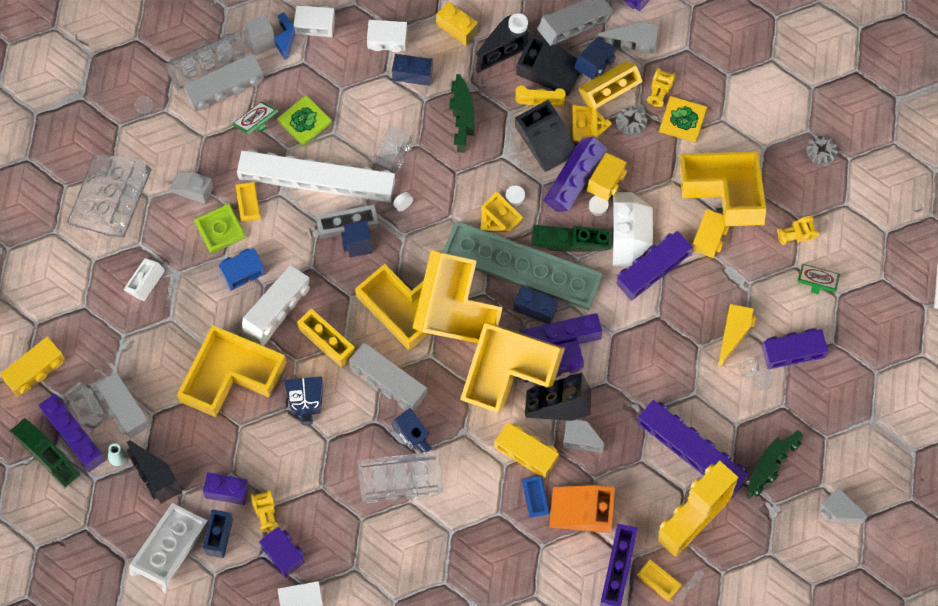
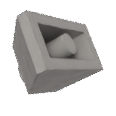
M177 173L169 191L206 204L213 185L210 178L197 173Z
M582 418L566 421L563 440L564 448L603 453L604 442L587 421H583Z
M839 487L819 507L822 517L827 521L830 520L833 524L862 525L868 518Z

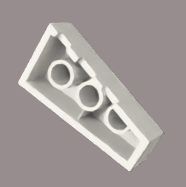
M290 265L243 317L241 337L264 346L289 312L296 306L299 299L309 291V277Z

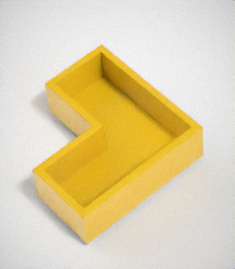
M758 151L680 154L679 176L682 198L721 197L725 226L765 225L766 204Z
M431 250L413 329L424 333L478 343L484 323L499 325L503 307L468 299L476 260Z
M384 264L355 288L356 297L410 352L430 335L429 333L413 329L424 281L411 291Z
M484 323L460 400L497 413L503 412L514 376L546 387L553 386L565 348L493 323Z
M212 325L177 394L179 402L216 417L233 383L270 398L287 364L285 355Z
M721 461L716 465L712 463L705 470L704 477L702 479L697 478L690 486L692 489L689 491L690 495L687 498L686 504L684 506L680 504L673 512L674 516L670 520L667 518L659 527L658 542L674 557H677L731 501L738 476Z

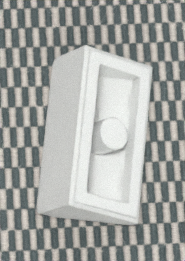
M144 258L123 290L145 301L165 272V269L158 262Z

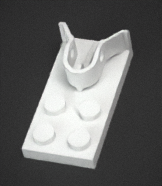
M172 503L130 563V575L136 576L141 574L161 584L162 591L167 593L169 581L208 525V520Z

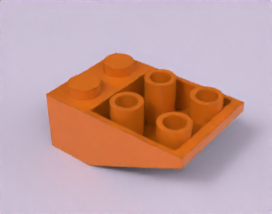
M597 485L553 487L549 528L611 533L615 487Z

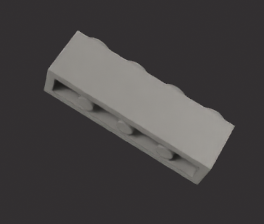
M606 0L576 1L570 6L562 7L552 14H545L540 19L541 22L537 30L551 46L607 22L613 9Z
M252 53L183 86L187 98L194 111L197 112L207 109L216 102H223L233 94H240L248 87L259 85L264 81V76Z
M365 342L349 359L350 369L358 376L360 374L364 376L368 384L372 387H379L387 398H394L398 401L397 404L404 410L411 408L414 412L428 395L427 388Z

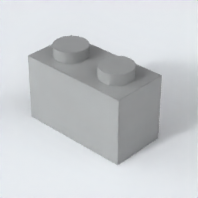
M266 14L244 23L246 29L243 31L246 38L245 42L248 49L253 50L254 55L276 47L273 29Z

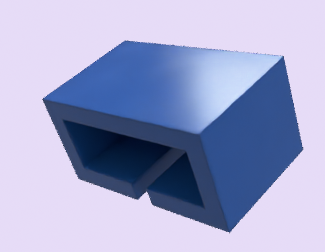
M255 248L245 249L239 255L233 258L228 257L218 264L230 291L246 284L244 279L246 277L251 282L266 275L265 268Z

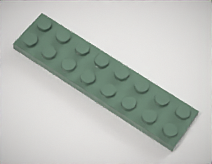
M458 221L455 222L443 250V253L476 260L475 270L519 286L523 285L588 311L603 277V273Z

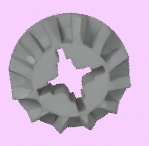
M630 106L625 109L623 108L617 114L616 125L623 134L634 136L643 132L647 125L645 113L639 107L632 108ZM635 116V122H632L628 126L627 118L630 119L631 117Z
M824 135L822 137L815 136L812 140H809L806 147L808 158L817 165L831 163L836 158L838 152L832 138L828 139ZM826 146L825 152L818 154V147Z

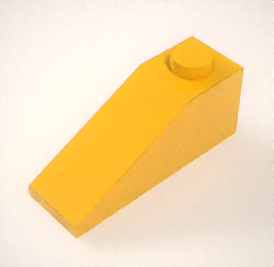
M730 304L718 366L722 367L748 335L750 327L754 328L756 316H753V308Z

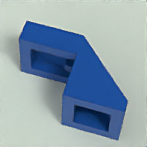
M285 12L278 15V20L284 32L274 38L277 49L284 60H286L291 51L295 31L293 24Z

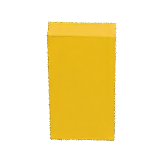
M249 182L235 185L241 222L260 220L255 183Z
M650 559L637 574L639 579L668 602L682 587L681 583Z

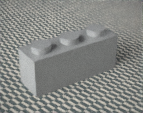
M374 205L316 216L320 239L341 236V233L344 232V225L366 220L369 230L378 228Z
M117 372L96 385L98 389L96 395L101 403L106 402L109 406L106 410L112 419L116 417L119 424H117V427L122 435L127 434L130 439L150 427L148 419Z

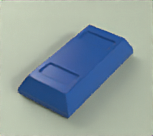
M542 475L522 479L529 517L549 515L550 512Z

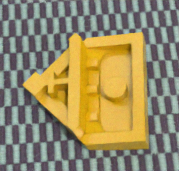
M576 105L571 107V140L573 144H578L581 138L594 136L597 139L612 124L608 119H604L597 111V108L592 109L591 107Z
M497 191L481 206V230L511 232L524 220Z

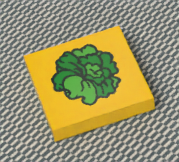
M670 96L659 132L696 143L707 106Z

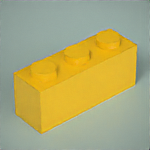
M626 60L601 76L578 87L585 105L596 109L643 81L637 66Z
M312 308L297 322L299 331L339 367L343 368L355 353V347Z
M46 337L1 372L0 375L15 395L19 397L20 395L27 394L35 383L43 381L53 369H58L63 364L65 358L54 343Z
M507 422L494 441V448L539 476L542 475L544 479L547 478L559 458V453H557L553 446L542 444L538 437L533 434H526L519 425L514 423L512 425Z

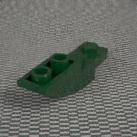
M456 74V80L452 81L451 92H454V98H450L449 109L453 110V117H456L455 127L459 128L458 134H454V145H457V152L465 153L467 135L474 136L475 131L474 107L464 79L460 74Z
M534 224L532 226L531 245L549 247L550 251L563 252L611 250L612 230L573 226L571 229Z
M26 418L9 431L64 489L80 476V473L70 464L60 449Z
M799 430L794 432L785 442H782L777 437L764 451L752 473L746 495L748 499L753 495L755 497L759 496L764 491V485L768 482L772 484L779 477L780 467L777 463L781 465L788 458L787 454L791 450L795 452L802 445L803 434Z

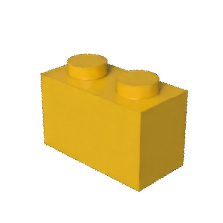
M449 1L436 14L437 26L465 46L478 33V22Z
M605 153L589 180L587 192L608 201L611 194H616L619 188V181L623 182L626 177L627 171L625 168L627 162Z
M706 209L693 242L692 251L712 258L715 257L716 252L720 253L724 243L721 241L722 235L726 236L730 227L725 226L724 215Z

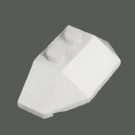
M616 192L613 195V266H632L634 260L640 256L642 257L653 245V208L633 192Z

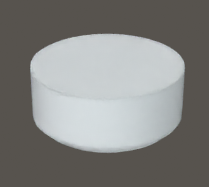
M521 13L513 14L509 18L510 30L514 33L526 31L528 27L527 17Z
M511 186L507 189L506 201L510 205L519 206L524 202L525 191L523 188Z
M404 192L394 200L393 205L398 211H404L411 205L413 198L408 192Z
M598 196L592 197L589 201L590 212L596 216L604 215L608 210V201Z

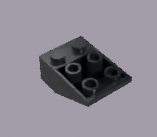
M531 34L516 65L517 76L554 91L561 88L567 96L570 95L580 72L574 68L577 61L576 57L556 44L550 46L545 38L535 34Z
M549 99L515 117L516 130L544 172L567 161L576 148L559 114Z
M582 372L555 380L552 387L534 386L526 391V418L573 421L591 414V388Z
M131 440L126 442L129 447L126 452L134 467L136 466L143 483H146L145 485L153 500L158 499L159 503L162 504L182 492L177 479L166 462Z

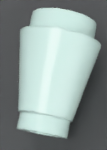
M116 443L109 446V462L115 466L124 464L128 458L126 450Z

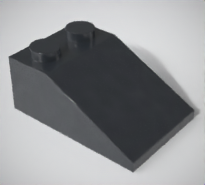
M511 15L505 17L476 52L477 73L524 51L528 43V30L526 29L523 33L512 32L509 28V18Z

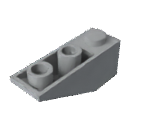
M637 22L601 32L598 37L611 46L621 48L624 51L635 50L643 54H654L659 25Z

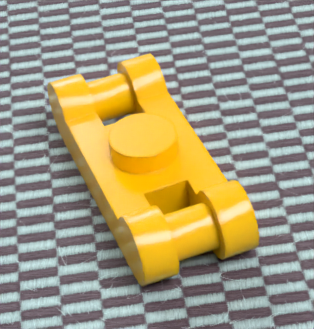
M520 85L516 88L515 99L517 103L526 105H539L549 99L553 107H562L565 104L566 93L561 88L555 91H546L545 89L530 90Z

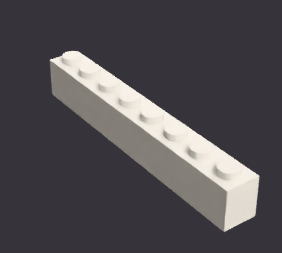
M254 150L241 151L237 169L239 180L392 202L395 186V174L388 170L374 171L368 167L354 168L348 164L341 166L328 161L321 163L315 162L313 159L301 160L293 156L281 157L274 153L261 154Z

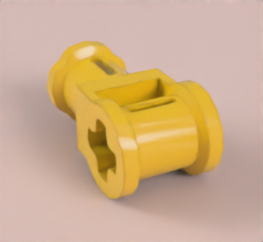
M659 67L657 68L652 82V93L647 98V102L654 107L663 106L664 96L668 95L669 90H671L676 73L673 72L671 74L662 71Z
M806 216L793 222L792 227L778 228L777 233L780 243L786 245V242L793 240L799 243L817 238L820 234L819 231H816L813 224V216Z
M267 489V492L256 495L254 493L250 494L257 518H260L261 532L273 531L279 527L274 518L275 510L271 490Z

